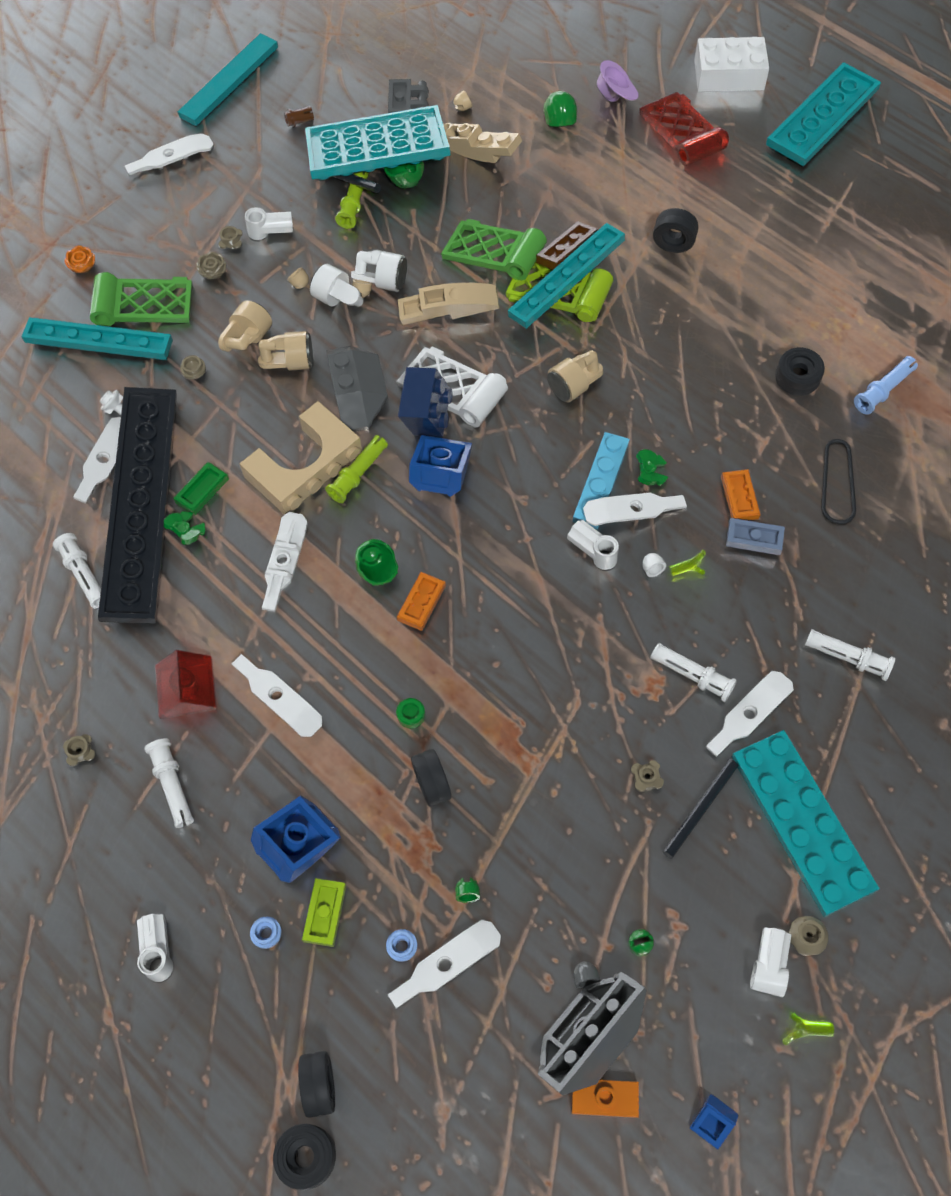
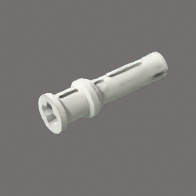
M62 534L54 540L53 547L62 555L65 568L72 570L91 607L99 608L101 588L86 563L87 555L77 545L75 534Z
M811 629L805 646L856 665L858 671L863 672L866 670L881 676L883 681L888 679L896 659L892 656L887 658L874 653L872 648L864 647V649L855 647L814 629Z
M661 643L657 644L652 652V660H656L675 672L697 682L699 689L702 691L707 689L720 696L723 702L727 701L736 685L737 679L732 678L730 680L715 672L714 667L707 666L705 668L665 647Z
M167 738L158 739L147 744L144 749L146 754H150L154 766L152 769L153 775L161 781L175 822L174 825L176 828H182L184 826L181 815L184 817L186 826L192 824L194 818L191 815L176 773L179 770V764L173 760L169 748L171 742Z

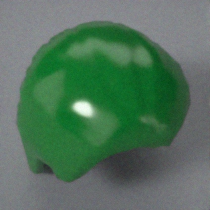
M555 91L547 97L543 106L546 124L552 127H561L576 123L577 105L571 94L566 91Z
M423 161L417 164L405 163L394 168L385 167L384 169L392 183L400 188L408 189L416 186L422 178L424 163Z
M370 539L357 548L355 554L356 570L359 576L368 583L377 586L384 585V583L391 582L396 574H398V564L394 551L387 543L378 539Z

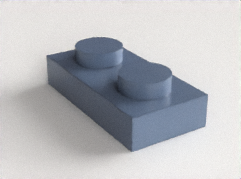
M730 518L726 546L780 555L783 548L785 527Z

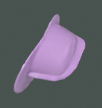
M604 60L600 65L601 73L597 80V87L601 94L610 102H615L620 97L636 100L638 92L623 68L613 61Z

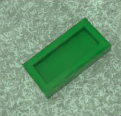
M207 462L173 499L176 504L196 516L229 480L228 474Z

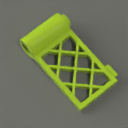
M535 262L533 268L537 272L529 274L522 281L512 278L506 291V298H509L510 302L516 303L533 288L530 281L540 277L542 279L545 278V275L549 274L552 269H548ZM597 268L592 270L580 283L576 284L564 295L571 294L573 297L572 303L562 302L559 299L550 308L575 313L583 322L595 321L612 286L613 276L604 269ZM526 284L528 290L523 292L515 291L516 287Z

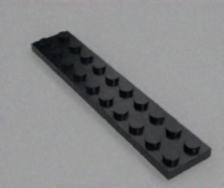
M124 387L98 610L99 622L156 624L165 532L164 519L166 518L177 402V391L175 389Z

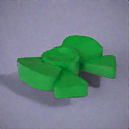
M649 449L640 450L636 454V458L640 463L638 481L645 485L657 484L661 486L668 479V476L654 471L657 467L665 466L667 462L661 455H656V453Z
M192 512L172 513L164 519V528L173 530L181 538V542L184 545L195 542L200 535H205V523L190 528L188 522L193 518Z

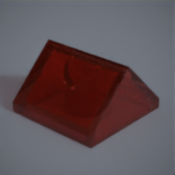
M175 650L155 665L160 719L217 710L211 656Z

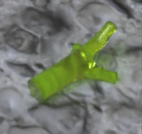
M701 550L696 556L669 566L671 575L675 576L688 571L704 575L705 570L698 567L697 563L705 557L706 551Z
M793 1013L791 1019L796 1022L795 1028L797 1030L790 1033L782 1042L787 1046L793 1040L806 1036H833L834 1025L831 1022L807 1021Z

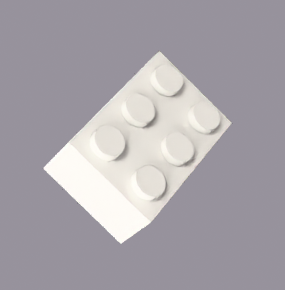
M765 37L698 38L694 59L698 92L765 89L769 72Z

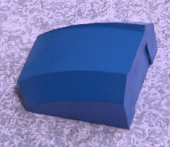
M421 435L409 464V482L419 492L423 490L447 494L451 497L462 488L472 443Z
M299 796L255 826L251 842L256 854L267 863L279 879L291 883L333 847L341 836L338 828L314 803L303 796Z

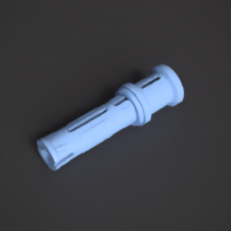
M906 356L882 379L871 382L864 393L857 394L854 398V405L858 411L863 414H871L879 402L886 401L889 397V392L917 369V363L910 367L916 360L911 356Z

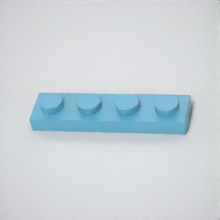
M607 432L604 433L573 516L574 523L581 520L586 522L583 508L588 501L610 497L630 439ZM589 524V525L592 526L594 529H597V530H598L599 525H598V526H593V525Z

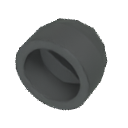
M582 961L575 967L573 978L576 988L582 989L600 981L598 970L592 963Z

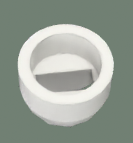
M649 553L644 557L642 566L648 577H655L665 570L666 563L659 554Z

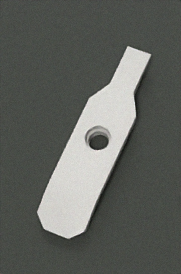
M189 135L149 151L142 159L125 165V169L129 176L137 172L156 168L161 170L163 166L181 159L186 160L188 156L211 151L214 144L207 135Z
M121 417L111 418L83 465L84 479L74 494V499L86 504L95 487L108 479L116 463ZM100 457H106L108 459V462L100 463L98 459Z
M641 493L591 500L586 503L583 511L586 522L593 526L612 522L656 518L663 512L684 509L687 505L683 495L661 497L653 493ZM630 506L637 507L639 512L632 510Z
M288 512L281 518L278 535L265 572L268 586L262 610L275 612L282 590L292 581L308 521L303 514ZM286 557L287 561L280 564L277 562L280 558Z
M242 654L232 663L249 680L252 693L301 737H312L322 727V716L272 671L258 669ZM274 692L282 693V696L279 699H272V694Z
M771 671L726 715L723 730L706 748L717 757L734 740L748 737L793 692L792 681L781 672ZM744 711H752L754 713V718H746L744 716Z
M480 920L419 962L411 979L389 993V998L397 1009L421 992L437 991L478 960L498 948L501 935L492 922ZM444 959L451 962V968L448 971H442L439 968V963Z

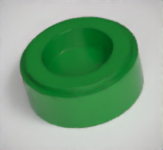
M415 698L404 699L397 706V719L406 728L420 726L425 719L424 705Z

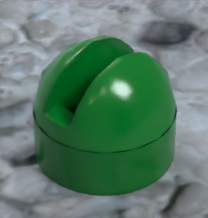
M470 877V882H464V878H461L455 888L456 900L462 903L479 900L480 888L477 881Z
M638 929L631 933L628 939V946L633 954L645 956L651 952L654 946V939L647 930ZM644 937H647L649 939L648 942H644L636 946L634 944L635 940Z

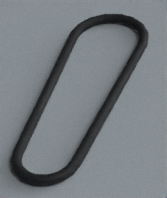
M832 439L826 444L823 473L822 512L826 519L836 524H846L852 521L856 515L851 447L846 441L841 439ZM833 443L845 445L848 454L852 514L845 520L834 519L826 511L829 447Z

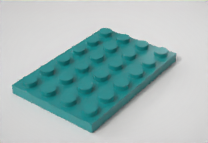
M438 105L305 127L312 180H325L330 176H348L353 172H371L376 168H394L400 164H417L423 160H440L446 156H451L450 146Z

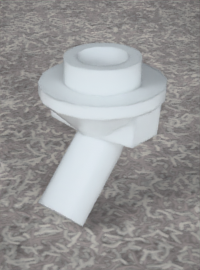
M108 390L99 401L102 403L100 409L109 414L114 410L121 415L123 396L118 390L113 392Z

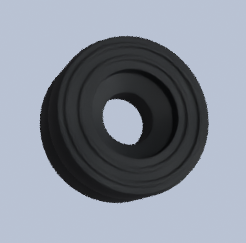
M670 208L664 210L656 219L653 239L661 249L667 252H686L693 247L699 229L698 221L693 214L683 209ZM670 229H675V230H678V231H680V232H674V231H672V230H670Z
M803 347L789 349L779 360L775 372L777 384L789 394L796 396L808 395L814 392L820 385L825 371L824 362L820 355L811 349ZM802 368L807 374L797 375L793 369Z
M430 749L412 756V766L427 805L431 807L440 802L450 800L452 798L451 790L436 751Z
M321 1051L314 1054L301 1055L298 1063V1077L305 1116L312 1118L334 1113L335 1086L328 1052Z
M298 1124L287 1129L278 1139L273 1153V1165L278 1178L286 1186L296 1190H310L323 1184L331 1175L336 1161V1149L332 1138L324 1129L312 1124ZM309 1146L314 1152V1160L311 1165L302 1168L296 1162V1153L299 1148Z

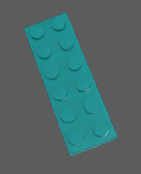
M843 62L767 138L766 145L805 166L879 90L881 82Z
M785 730L732 754V759L739 765L738 770L823 917L880 889Z

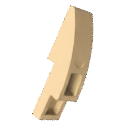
M443 124L450 151L473 160L496 163L501 156H511L522 142L519 133L482 132L479 124Z
M485 283L433 285L418 288V295L398 299L399 316L402 325L449 314L452 319L499 309L496 285Z

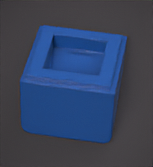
M710 1094L691 1124L690 1129L718 1150L736 1125L739 1115L717 1097Z

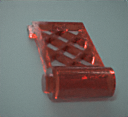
M675 92L641 107L639 114L677 151L682 165H691L726 149L729 142L727 131L721 127L714 128L690 105V99L684 94L680 95L678 92ZM673 102H676V103H678L680 106H679V107L668 106V104H671V103H673ZM650 112H661V115L650 114ZM665 113H673V114H677V116H676V117H670V116H664V114H665ZM680 115H688L692 119L680 118ZM662 123H667V124H674V125H673V128H671V127H664V126H662L661 124H662ZM677 125L690 127L689 130L677 128ZM693 127L703 128L704 130L694 131L692 129ZM674 135H676V136H683V137H686V138H685V139H682V140H680V141H677V140L674 138Z

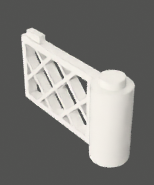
M433 346L430 349L424 347L409 367L436 368L441 376V370L449 368L456 370L457 374L444 376L443 378L446 383L459 380L460 387L452 389L453 396L462 394L463 398L458 405L448 404V410L459 415L468 425L479 427L507 392L506 379L497 373L485 375L444 356V351ZM427 357L436 361L435 365L426 367L421 365ZM405 371L396 381L397 386L403 388ZM474 378L477 380L473 385L463 387L462 384L463 379Z

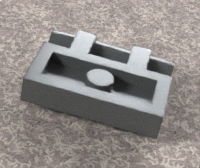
M389 79L388 113L429 106L427 102L429 97L427 83L422 80L418 82V85H411V79ZM411 97H417V100H411Z

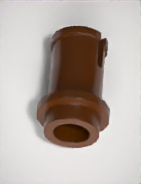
M311 106L294 111L288 109V112L284 113L287 126L294 128L297 124L314 121V114L310 112L312 111Z

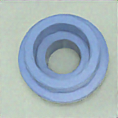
M268 916L257 919L250 929L252 942L262 949L275 946L282 934L278 921ZM265 928L272 930L268 938L261 937V933Z
M396 930L387 939V952L395 961H408L417 951L416 937L408 930ZM406 941L408 943L407 949L405 951H398L396 949L398 942Z

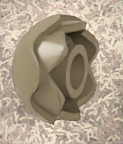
M210 251L198 258L196 268L198 273L205 279L215 280L224 274L226 262L221 254Z
M802 916L795 919L791 924L789 934H792L790 943L798 953L804 956L819 955L825 950L829 935L826 926L819 919L812 916ZM807 933H811L812 937L808 938Z

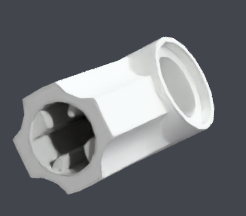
M257 207L250 208L245 212L247 233L253 240H262L271 233L293 232L291 212L265 213L263 209Z
M584 520L577 521L567 534V539L593 558L596 567L602 570L613 568L617 563L619 545L617 540L612 536L602 535ZM608 551L610 554H603L601 552Z
M164 914L142 916V918L137 920L140 951L137 965L139 970L150 980L162 982L171 976L174 966L169 954L166 917ZM162 958L160 967L150 971L152 961Z
M765 927L763 929L758 961H755L752 969L750 989L784 997L789 979V969H786L792 934L777 928Z

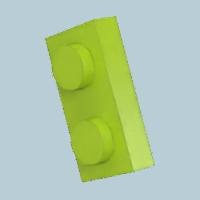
M315 878L302 937L303 942L334 947L347 886L346 883Z

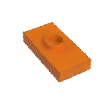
M749 470L722 472L721 480L731 518L747 521L758 520L760 511Z
M420 572L397 615V621L423 631L446 587V582Z
M599 1080L596 1085L572 1092V1114L639 1118V1082Z

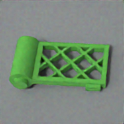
M467 219L466 221L461 220L441 255L442 259L507 272L513 279L522 281L529 275L536 262V254L543 250L547 239L544 233L537 228H529L525 232L483 225L480 221ZM464 230L474 231L473 234L463 238L461 236ZM489 234L495 235L494 238L483 242L482 237ZM478 239L479 244L467 248V243ZM515 239V242L504 246L503 241ZM499 243L501 248L488 252V247ZM463 246L464 250L460 252H452V250L457 247ZM481 250H484L485 252L484 255H481L479 257H474L471 255ZM503 254L506 256L503 262L493 261V258Z
M109 272L99 273L94 277L90 320L95 325L107 327L115 322L190 323L192 280H188L187 277H173L172 280L118 279ZM124 287H135L137 291L128 296L124 293ZM152 288H160L162 290L154 297L147 292ZM177 288H186V292L179 297L172 293ZM144 295L148 301L139 306L135 300ZM168 295L174 301L164 306L159 301ZM129 304L136 309L131 313H121L122 309ZM153 305L160 309L155 314L146 312ZM179 305L184 309V314H173L170 311Z

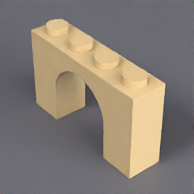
M319 401L299 416L302 431L322 448L319 458L312 465L298 470L286 469L274 462L260 448L239 463L244 478L284 515L291 510L297 509L305 498L310 494L316 493L322 484L328 479L337 476L345 465L353 462L362 452L360 437Z

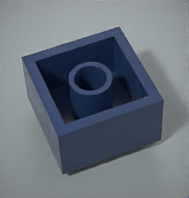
M406 367L398 417L412 434L416 436L443 437L444 428L448 427L449 416L447 410L448 404L452 402L453 392L436 368Z

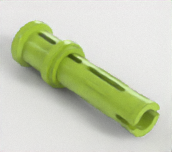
M363 171L354 172L353 174L367 179L369 172H364V175ZM351 183L347 195L341 199V209L335 217L336 223L345 229L354 228L356 225V214L361 209L360 197L363 188Z
M375 435L348 468H342L337 479L325 487L326 493L334 501L344 503L346 495L352 488L359 486L360 477L384 449L388 447V443L383 437L378 441L380 436Z

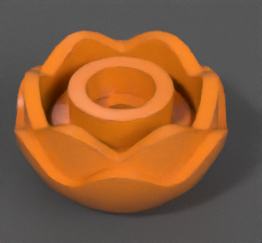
M78 245L67 251L64 261L71 271L86 273L95 264V254L88 247Z

